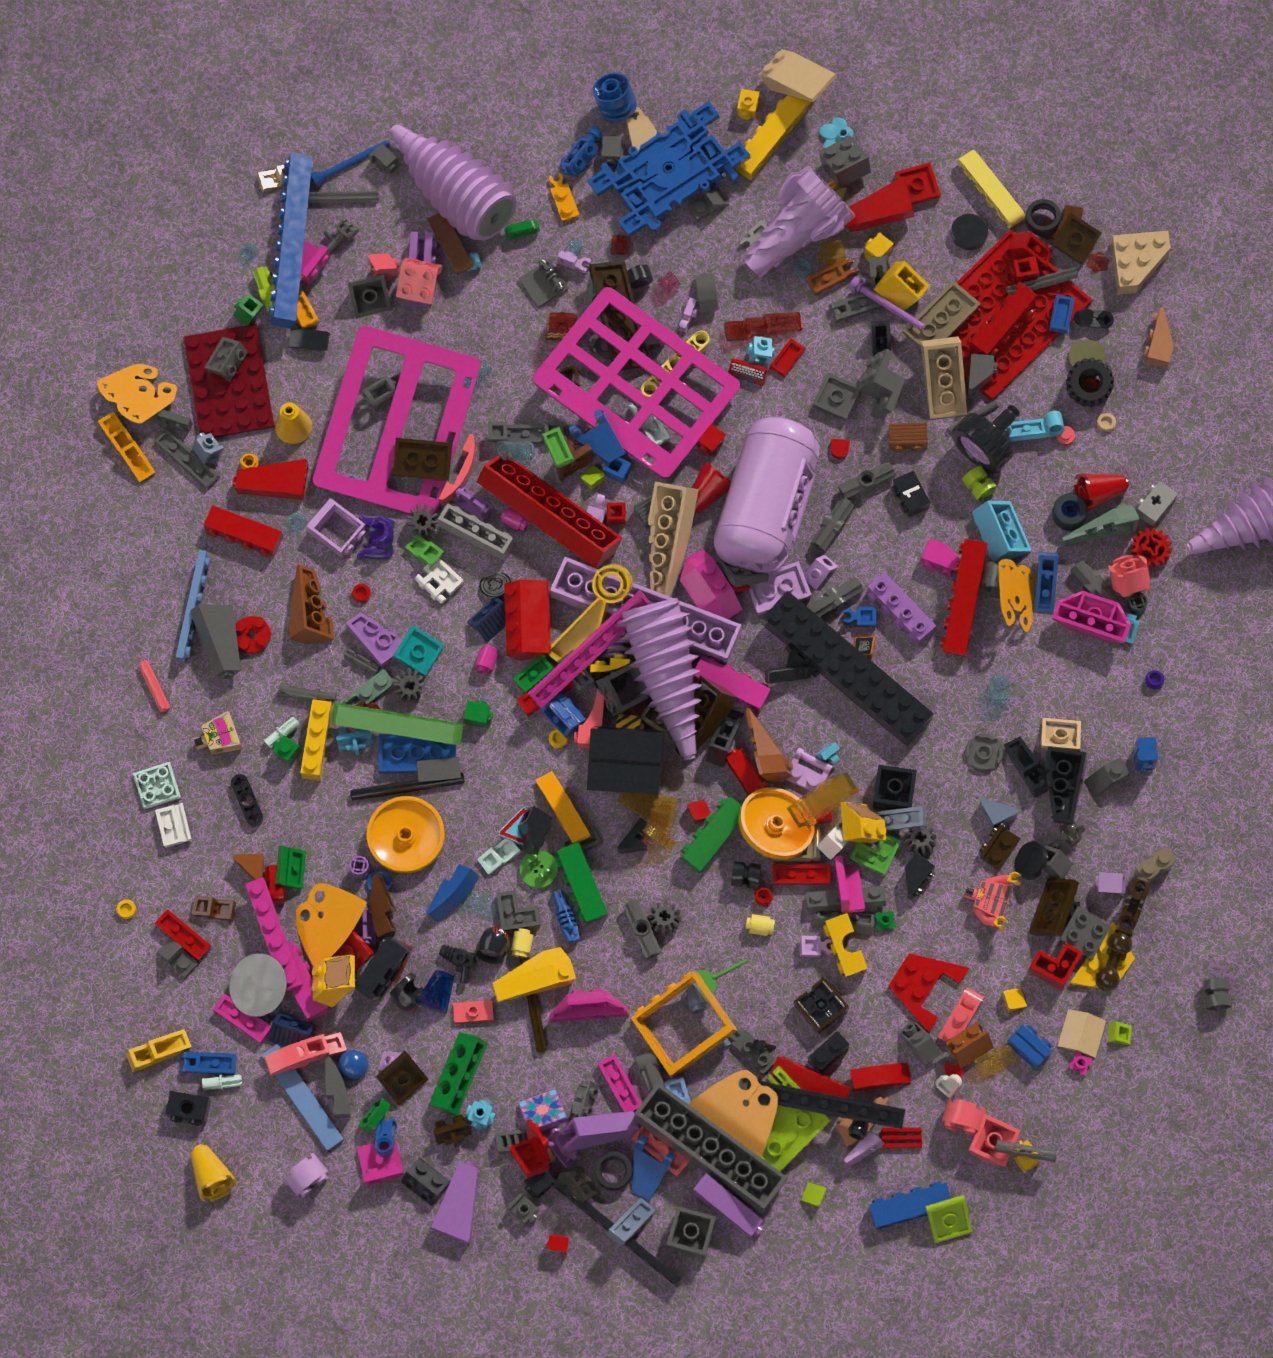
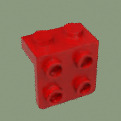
M530 1118L526 1120L527 1140L509 1147L510 1154L527 1179L548 1171V1161H550L548 1153L549 1141L546 1136H542L538 1124L533 1123Z

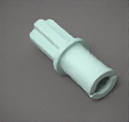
M294 717L290 718L280 728L276 727L277 730L264 739V741L273 749L275 741L278 738L281 739L283 735L288 736L300 725Z
M240 1074L202 1078L204 1091L224 1090V1088L242 1085Z

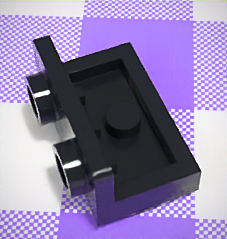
M421 1158L405 1172L401 1181L407 1189L413 1191L431 1206L451 1182Z

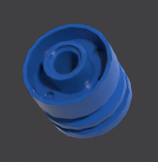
M609 73L603 75L593 85L592 92L602 118L609 122H621L633 115L637 102L629 80L624 74Z

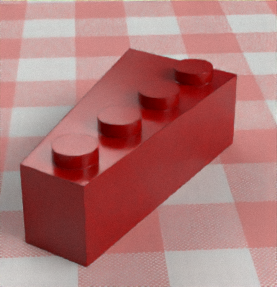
M1019 281L1016 285V292L1013 296L1009 294L1005 298L1002 309L995 310L990 318L991 322H985L970 340L969 348L976 354L992 355L995 357L999 352L998 348L1002 344L1006 345L1011 339L1010 335L1014 331L1018 332L1023 326L1022 322L1026 318L1030 319L1033 316L1037 294Z

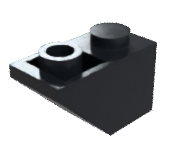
M535 806L524 811L518 824L523 845L528 854L541 849L544 844L542 840L551 828L552 817Z
M917 852L904 868L907 897L910 900L913 896L917 898L922 893L924 888L920 885H923L925 882L929 883L935 876L933 872L935 866Z

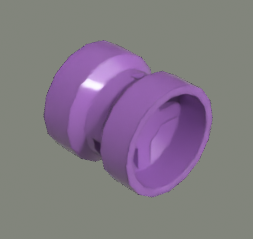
M356 856L349 863V868L355 878L363 879L369 875L370 866L366 858Z

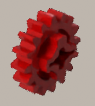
M1146 527L1144 533L1139 530L1138 536L1134 535V542H1131L1130 545L1133 548L1131 555H1136L1135 558L1138 559V555L1146 558L1148 569L1151 565L1157 568L1158 563L1163 566L1165 560H1169V554L1172 552V548H1170L1172 541H1167L1168 534L1163 536V530L1156 532L1155 527H1153L1152 531H1149ZM1143 539H1145V543H1143V544H1141V546H1139V543H1140ZM1164 550L1163 554L1158 557V552Z

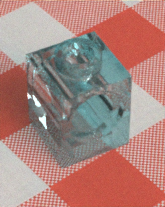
M994 675L992 678H989L990 705L1009 704L1011 696L1008 676ZM1001 686L1004 691L996 692L994 687Z

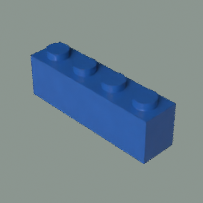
M941 1181L929 1184V1188L922 1189V1187H916L911 1189V1193L903 1195L902 1192L891 1195L890 1199L877 1198L872 1200V1204H869V1211L875 1230L927 1216L925 1206L951 1199L947 1183L941 1184Z

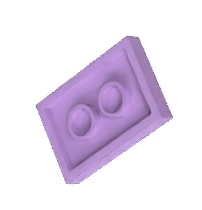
M799 561L780 567L773 573H768V582L750 584V589L748 590L757 615L767 613L787 590L800 601L812 598Z

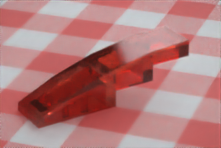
M800 312L764 314L763 317H749L743 321H728L723 324L727 342L751 340L754 336L769 337L803 330Z

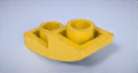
M614 654V658H610V665H606L605 661H595L594 664H590V672L615 670L629 664L630 659H626V655Z

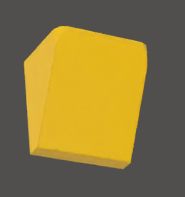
M1021 988L1003 991L1002 995L1008 1012L1027 1007Z

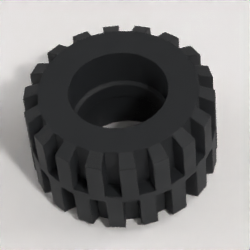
M1084 358L1082 361L1076 362L1071 367L1066 379V390L1070 394L1069 397L1073 398L1075 403H1080L1084 407H1094L1105 402L1114 387L1113 372L1108 368L1109 365L1102 363L1100 359L1095 360V358ZM1087 372L1096 374L1101 380L1099 390L1094 393L1082 390L1079 385V378L1082 374Z

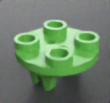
M541 850L527 854L522 859L519 867L520 876L524 883L535 889L546 888L551 885L558 875V865L555 858L548 852Z

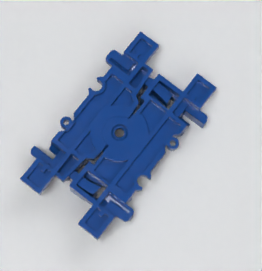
M709 101L694 110L692 115L687 110L678 113L677 118L679 121L671 126L666 125L665 127L668 132L665 135L657 131L656 136L640 146V150H637L634 146L630 147L628 150L629 156L625 155L618 160V165L615 169L618 172L616 175L605 162L601 165L602 171L587 180L589 186L598 197L612 187L618 193H621L622 204L630 213L618 220V224L628 237L634 235L647 225L659 235L661 230L660 220L662 222L665 221L664 214L672 213V208L670 207L672 204H678L681 207L684 201L698 193L699 188L703 192H707L710 189L709 183H714L716 187L719 186V182L725 179L722 176L723 173L726 174L733 185L737 184L738 174L734 169L749 160L751 155L741 142L724 151L713 135L707 137L709 130L706 126L720 118L719 113ZM667 166L672 167L670 171H667L665 168Z

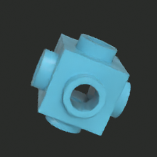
M757 336L753 337L746 349V353L749 354V363L765 368L768 367L775 348L772 347V339Z
M479 1100V1102L474 1101L472 1106H468L466 1117H468L471 1127L482 1130V1128L488 1129L489 1124H493L496 1113H493L494 1109L493 1106H490V1102ZM478 1110L484 1112L482 1116H478L476 1113Z

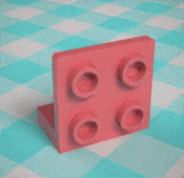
M410 258L402 260L396 297L432 304L437 276L441 273L442 265Z

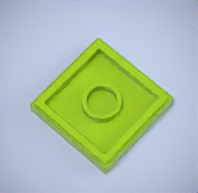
M964 1195L925 1206L934 1243L973 1232Z

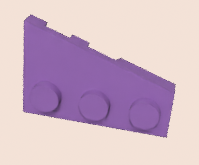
M361 612L345 624L380 667L394 659L392 656L403 640L392 631L389 632L381 627L379 623Z

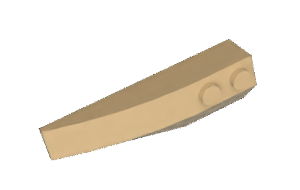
M655 482L648 517V525H650L651 532L649 536V543H651L649 562L652 564L650 590L669 597L672 593L687 549L699 489Z

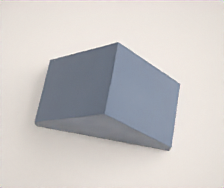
M981 798L979 805L992 829L995 826H1000L1001 823L1004 824L1017 818L1019 809L985 798Z

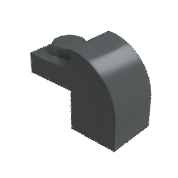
M701 273L694 276L700 313L718 310L713 273Z

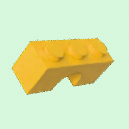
M848 913L825 921L826 925L823 928L826 936H831L833 944H830L833 955L838 954L840 962L837 963L840 974L845 973V976H849L868 969L861 950L848 952L843 947L842 941L844 936L854 932Z

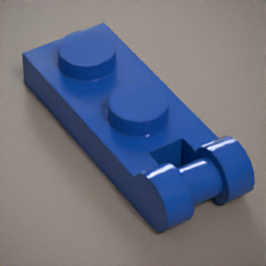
M182 1052L183 1066L180 1067V1073L236 1074V1054ZM191 1060H196V1066H190Z

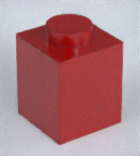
M711 423L699 438L696 446L702 454L712 456L725 440L726 434Z

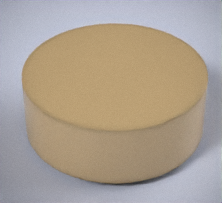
M1103 413L1098 417L1097 427L1101 431L1110 432L1115 428L1116 419L1112 414Z

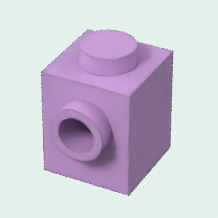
M1099 872V876L1096 877L1098 892L1125 893L1126 874Z

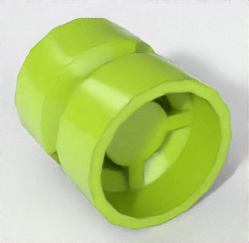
M982 466L975 467L962 478L966 487L972 489L971 493L978 502L985 499L984 497L993 494L997 489L993 480L987 478L988 474Z

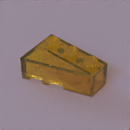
M845 772L827 778L790 805L787 810L798 828L803 826L809 828L817 823L818 818L825 817L832 809L840 806L841 802L846 801L859 791L848 773Z
M620 792L618 798L619 803L666 836H671L681 803L680 799L664 794L652 795Z

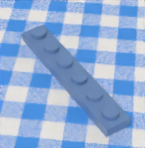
M199 550L176 653V659L180 663H186V658L191 656L189 644L190 640H194L195 629H193L194 621L190 610L198 604H202L203 601L201 590L207 583L205 571L210 568L211 558H209L207 551Z

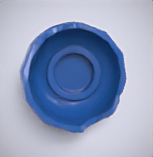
M349 1050L340 1056L337 1062V1069L342 1077L356 1080L367 1072L368 1059L360 1051Z

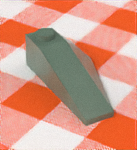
M1118 505L1064 536L1061 546L1064 547L1136 532L1139 516L1132 505Z

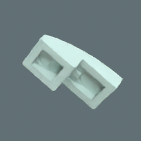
M504 839L494 848L491 847L477 860L487 874L490 875L521 853L522 850L516 842Z

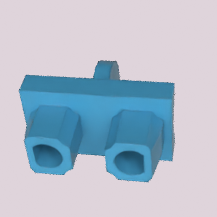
M348 728L338 730L336 740L339 752L354 750L355 755H360L359 749L373 745L371 731L357 729L356 732L349 733Z

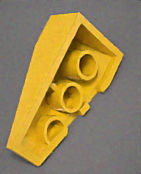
M558 947L540 952L493 982L492 987L498 1003L571 985L576 976L571 960L563 949Z

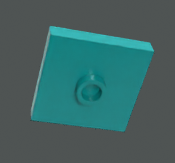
M412 625L392 658L412 671L417 670L419 675L425 677L445 645Z

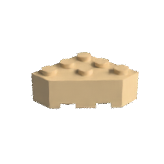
M1168 231L1112 236L1111 250L1118 295L1137 293L1141 286L1168 257L1171 248Z

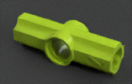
M260 267L253 272V276L263 305L266 306L268 313L270 306L272 307L273 301H270L271 290H274V284L271 283L272 277L268 268Z

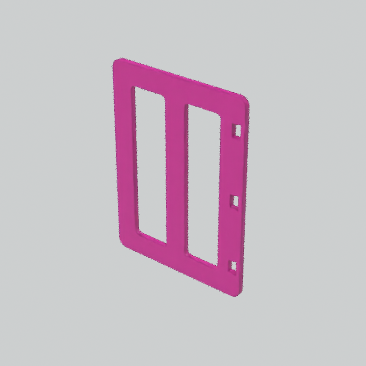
M363 325L359 327L313 476L314 485L318 488L414 515L410 512L411 508L418 512L417 504L421 506V510H423L424 504H427V511L433 507L434 510L431 512V515L437 513L440 504L439 497L446 481L424 479L418 496L387 487L394 463L396 438L402 437L423 364L431 363L454 370L456 374L436 438L437 442H446L449 432L456 433L452 444V464L481 363L479 359ZM373 348H379L403 355L405 361L369 480L362 481L338 474L335 470ZM465 378L472 379L469 389L463 387ZM433 487L439 488L436 499L430 497Z

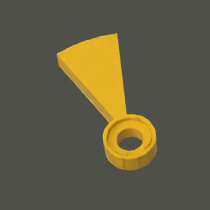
M611 564L602 567L595 573L592 588L598 598L551 645V654L548 655L558 662L570 651L575 650L604 623L609 603L620 602L630 594L633 581L626 568L618 564ZM608 575H615L620 580V588L615 593L608 592L604 587V580ZM589 664L586 668H587V669L589 670V672H590V664Z

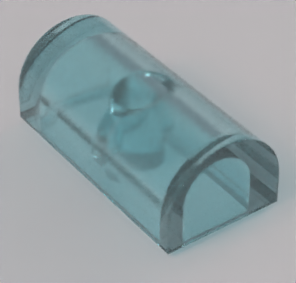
M498 441L494 447L503 460H532L535 454L534 445L530 441Z

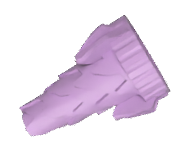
M805 166L800 172H791L788 175L776 198L779 204L783 203L779 208L780 211L770 220L768 226L760 233L761 237L746 250L742 258L762 278L773 266L776 268L788 256L793 255L802 247L805 248L812 241L816 242L842 231L856 215L810 166Z

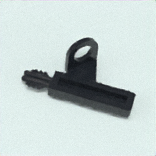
M786 646L785 650L789 653L786 667L765 670V682L775 684L810 679L811 675L816 677L819 673L810 665L803 664L805 661L794 650Z

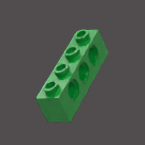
M459 1032L429 1105L443 1113L458 1116L488 1043L478 1036Z

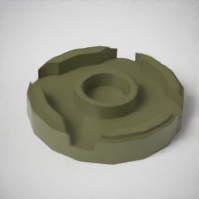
M1080 340L1070 349L1068 356L1069 365L1072 367L1076 362H1080L1084 358L1100 359L1105 364V350L1096 341ZM1087 372V373H1084V374H1082V375H1089V376H1091V375H1095V374H1094V373H1091V372Z

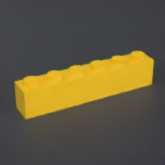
M789 95L784 100L781 99L776 106L777 109L773 113L770 112L766 117L764 125L756 129L755 136L751 140L748 139L744 144L751 158L734 170L751 181L814 102Z

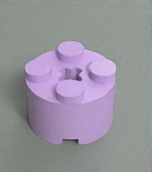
M315 1153L310 1154L313 1157L310 1160L306 1157L288 1171L291 1174L289 1177L286 1175L282 1177L297 1197L301 1195L304 1198L305 1195L307 1196L313 1191L311 1187L315 1183L320 1185L328 1179L326 1174L329 1171Z

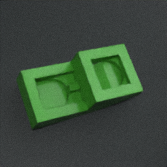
M418 534L405 546L407 552L430 566H433L445 553L434 543L426 541Z

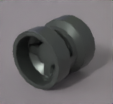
M1136 592L1130 596L1127 604L1129 613L1139 616L1145 612L1148 604L1146 595Z

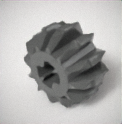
M417 504L418 512L411 508L410 512L414 516L407 515V519L413 520L407 523V526H415L411 530L413 533L416 529H419V536L422 535L423 530L426 535H429L428 528L432 531L436 530L431 524H439L437 520H433V518L438 517V513L431 515V512L434 510L433 507L427 511V504H424L423 510H421V506ZM420 515H424L423 517L426 516L428 518V520L425 521V525H422V522H418Z
M407 668L406 674L403 670H399L401 677L394 675L398 682H392V686H398L394 693L401 692L399 694L400 699L404 698L406 694L407 701H410L411 695L414 699H417L416 692L423 693L419 687L425 686V683L419 682L423 679V676H417V670H414L411 674L410 668ZM406 680L413 682L410 689L404 687Z
M927 826L923 828L916 827V829L908 828L909 832L904 834V837L907 838L904 840V844L909 845L907 850L912 851L915 849L914 855L916 852L921 851V855L925 856V849L931 853L932 847L936 846L934 840L937 838L936 834H932L934 830L932 827L928 830L926 829ZM918 836H921V838L924 839L923 842H920V840L917 839Z
M667 901L664 902V906H661L658 902V909L652 907L651 912L653 914L648 915V919L652 920L649 922L650 926H655V932H658L661 928L662 935H665V929H668L669 933L672 934V927L675 929L679 928L676 922H681V917L678 916L680 910H674L675 904H671L668 907ZM663 914L667 915V921H662L661 917H663Z

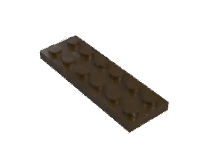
M625 261L589 265L588 269L595 298L604 288L610 287L635 304ZM610 304L600 315L602 324L627 342L631 340L640 328L638 324ZM643 342L638 350L648 357L645 342ZM607 343L612 363L620 351ZM630 359L622 370L642 367Z

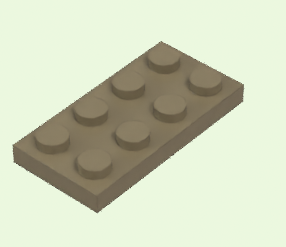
M952 281L916 317L917 320L925 325V329L919 330L909 324L902 334L922 350L921 341L950 338L980 307L981 303L955 281Z

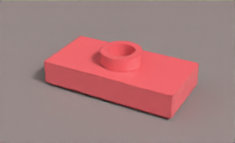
M492 1000L453 1003L455 1024L494 1021Z

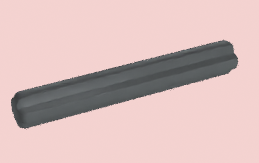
M378 191L309 192L308 203L378 202L379 193Z
M1073 267L1022 283L1033 291L1078 277V271ZM1017 284L1007 286L1006 291L1008 295L1011 294L1013 296L1016 292Z

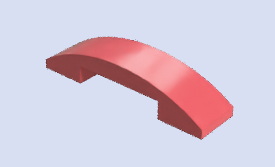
M473 434L469 435L462 449L463 456L467 458L454 485L446 482L439 497L440 505L444 506L456 497V490L458 488L462 489L470 477L475 461Z

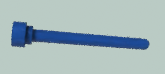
M384 140L323 172L315 171L311 173L310 179L312 182L314 181V186L318 187L322 185L325 178L369 157V154L380 144L383 143L386 147H389L390 141Z

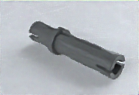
M280 685L278 689L280 692L278 697L305 701L332 702V705L337 700L335 698L337 693L322 692L320 689L309 690Z
M997 1140L995 1152L1010 1154L1015 1158L1021 1156L1054 1163L1056 1161L1057 1150L1023 1145L1018 1141L1012 1143ZM1009 1147V1148L1021 1149V1150H1024V1151H1018V1150L1007 1149V1148ZM1028 1151L1043 1153L1045 1155L1030 1153Z

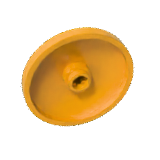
M769 787L754 791L746 798L738 815L740 831L747 843L760 854L773 859H791L800 855L809 846L814 836L815 826L812 814L806 804L796 795L780 788Z
M411 796L396 797L383 803L373 813L367 827V843L373 857L386 869L398 873H413L428 867L439 856L445 839L444 825L436 809L428 802Z

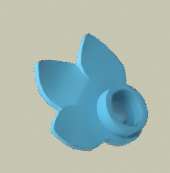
M834 117L832 124H825L818 130L821 136L826 139L822 147L823 149L850 135L854 136L853 130L847 126L846 121L839 117Z

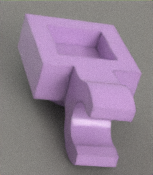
M560 251L558 255L559 264L587 274V268H584L583 265L591 264L589 258L579 260L574 253L569 251Z
M598 494L595 506H588L587 512L603 523L607 514L606 510H602L606 499L604 495Z

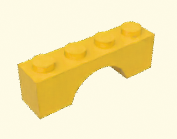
M312 700L300 771L302 779L322 781L325 745L328 730L331 726L332 702Z

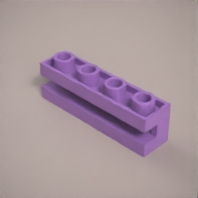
M411 232L409 258L436 264V256H432V250H437V239H434L433 232H425V236H419L418 232ZM406 299L408 307H430V304Z

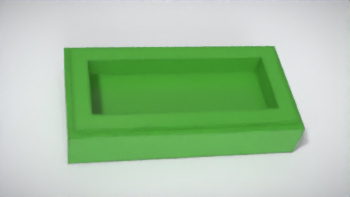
M559 427L542 434V438L557 469L574 462V458Z

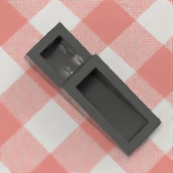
M325 1056L327 1099H334L335 1118L351 1117V1109L344 1081L330 1056Z

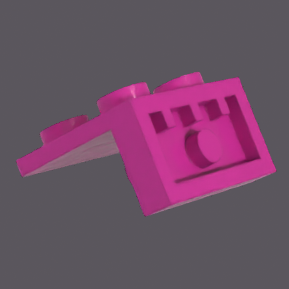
M396 1139L394 1152L389 1157H380L376 1152L375 1143L357 1148L363 1172L362 1176L366 1186L404 1177ZM383 1144L379 1147V1149L383 1151L387 1150L390 1147V1145Z

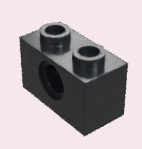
M170 1091L165 1114L172 1122L181 1123L182 1120L189 1121L190 1125L201 1126V1123H207L211 1100L209 1097ZM187 1105L193 1106V1110L189 1114L183 1113V1109Z

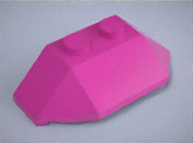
M701 549L686 558L680 582L697 608L726 619H730L743 611L733 588L714 559L706 551Z
M1085 591L1058 600L1052 615L1053 620L1066 628L1105 642L1125 643L1131 627L1118 602Z
M598 988L583 993L582 990H575L571 994H567L551 1012L549 1019L550 1023L622 1017L629 1016L628 1008L608 991Z

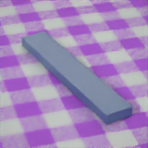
M276 1044L274 1047L263 1053L261 1056L264 1059L266 1055L274 1051H277L281 1048L278 1044ZM295 1069L274 1074L327 1151L344 1141Z

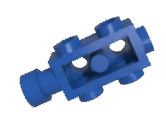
M591 126L587 131L586 137L579 138L577 142L573 143L572 149L568 154L562 157L559 166L565 175L578 176L584 171L587 163L595 157V153L599 149L595 142L599 141L603 136V133L597 127Z

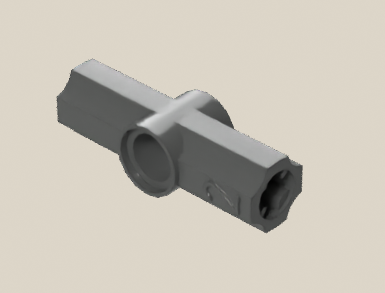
M885 462L871 470H864L859 476L838 485V490L842 498L849 500L863 492L873 490L874 487L894 478L896 474L892 465L889 462ZM869 479L871 483L865 484L862 480Z
M840 498L831 513L825 516L819 531L811 541V545L815 549L825 552L834 537L838 536L837 533L840 529H843L846 519L854 509L855 505L850 500Z
M1084 560L1077 563L1070 572L1081 583L1085 592L1087 591L1120 604L1119 600L1108 589L1106 581L1100 575H1096Z
M854 577L839 587L830 588L823 594V597L807 607L822 618L831 611H837V608L843 605L844 607L849 600L864 592L860 581Z
M639 900L627 902L623 905V909L645 959H652L662 952ZM639 926H645L647 927V931L645 933H639L637 931V928Z

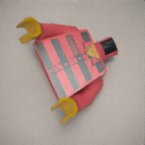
M1012 872L1010 875L987 878L985 881H981L979 890L967 886L964 898L975 901L972 910L975 911V915L984 925L998 927L1001 931L1005 930L1001 924L1004 922L1008 923L1003 916L1013 887L1010 884L1013 883L1019 886L1021 882L1015 879L1022 877V875Z

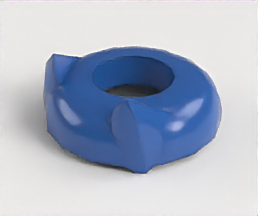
M377 869L370 873L367 878V887L370 892L373 875L375 874L382 875L389 891L393 882L387 872Z

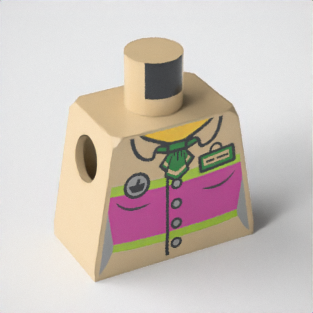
M229 711L203 724L201 727L204 736L194 739L197 750L208 746L212 755L242 749Z

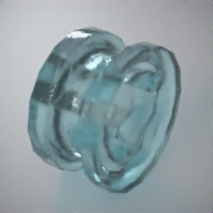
M245 243L240 250L242 257L247 261L254 260L258 254L257 248L253 243ZM248 248H252L253 254L247 255L245 250L247 249L248 251Z
M292 513L288 518L290 528L295 531L303 529L306 524L305 517L301 513ZM297 518H300L301 524L297 523L296 525H294V522L292 520H297Z

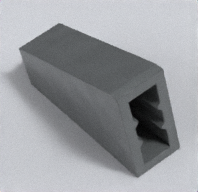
M198 604L190 610L213 672L215 676H223L224 679L233 678L234 675L241 671L233 606Z

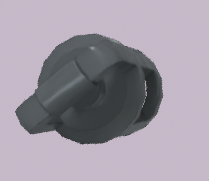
M401 372L391 378L385 375L382 379L361 390L365 400L374 412L393 401L397 387L396 382L399 380ZM384 389L387 390L386 393L379 396L378 398H373V396L379 393L380 391Z

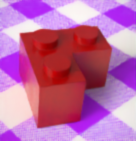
M1065 943L1057 959L1039 950L1028 972L1063 991L1083 952L1068 943Z

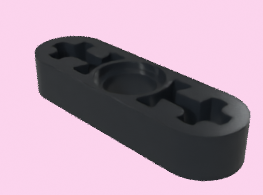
M237 774L231 779V786L247 823L252 827H257L263 822V814L247 777L243 774ZM238 779L245 781L243 783L244 792H241L238 785L235 786ZM245 796L253 798L250 805L242 804V799ZM253 808L255 815H260L257 817L258 821L249 820L252 817L249 809Z

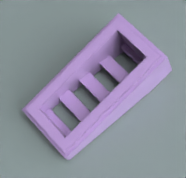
M870 1130L867 1136L844 1158V1161L849 1166H852L882 1147L885 1143Z

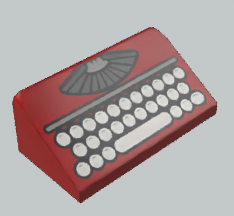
M732 358L728 373L736 379L764 386L767 368Z

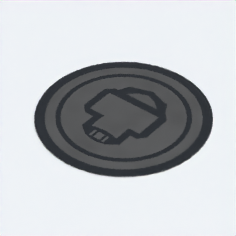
M503 572L483 577L480 580L479 588L485 596L498 598L505 595L504 583L511 582V579Z

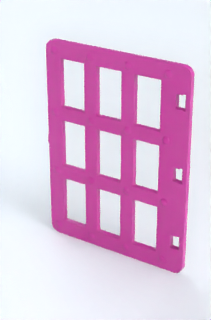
M610 287L604 288L533 375V383L593 428L598 426L596 424L598 420L594 412L603 410L624 451L664 479L669 478L697 444L702 434L716 420L740 388V382L735 377L678 337L677 333L667 329ZM609 304L640 326L629 342L597 320ZM589 329L620 351L608 368L576 345ZM650 334L681 356V359L670 372L638 350ZM568 354L600 377L588 393L556 370ZM630 359L661 381V384L650 398L618 376V373ZM691 364L723 387L711 403L679 380ZM553 385L562 391L559 396L550 390ZM609 385L641 407L630 423H627L597 401ZM671 389L703 412L691 428L659 406ZM650 415L682 437V440L671 454L638 431ZM648 454L653 459H655V461L653 462V464H651L643 457H645V455Z

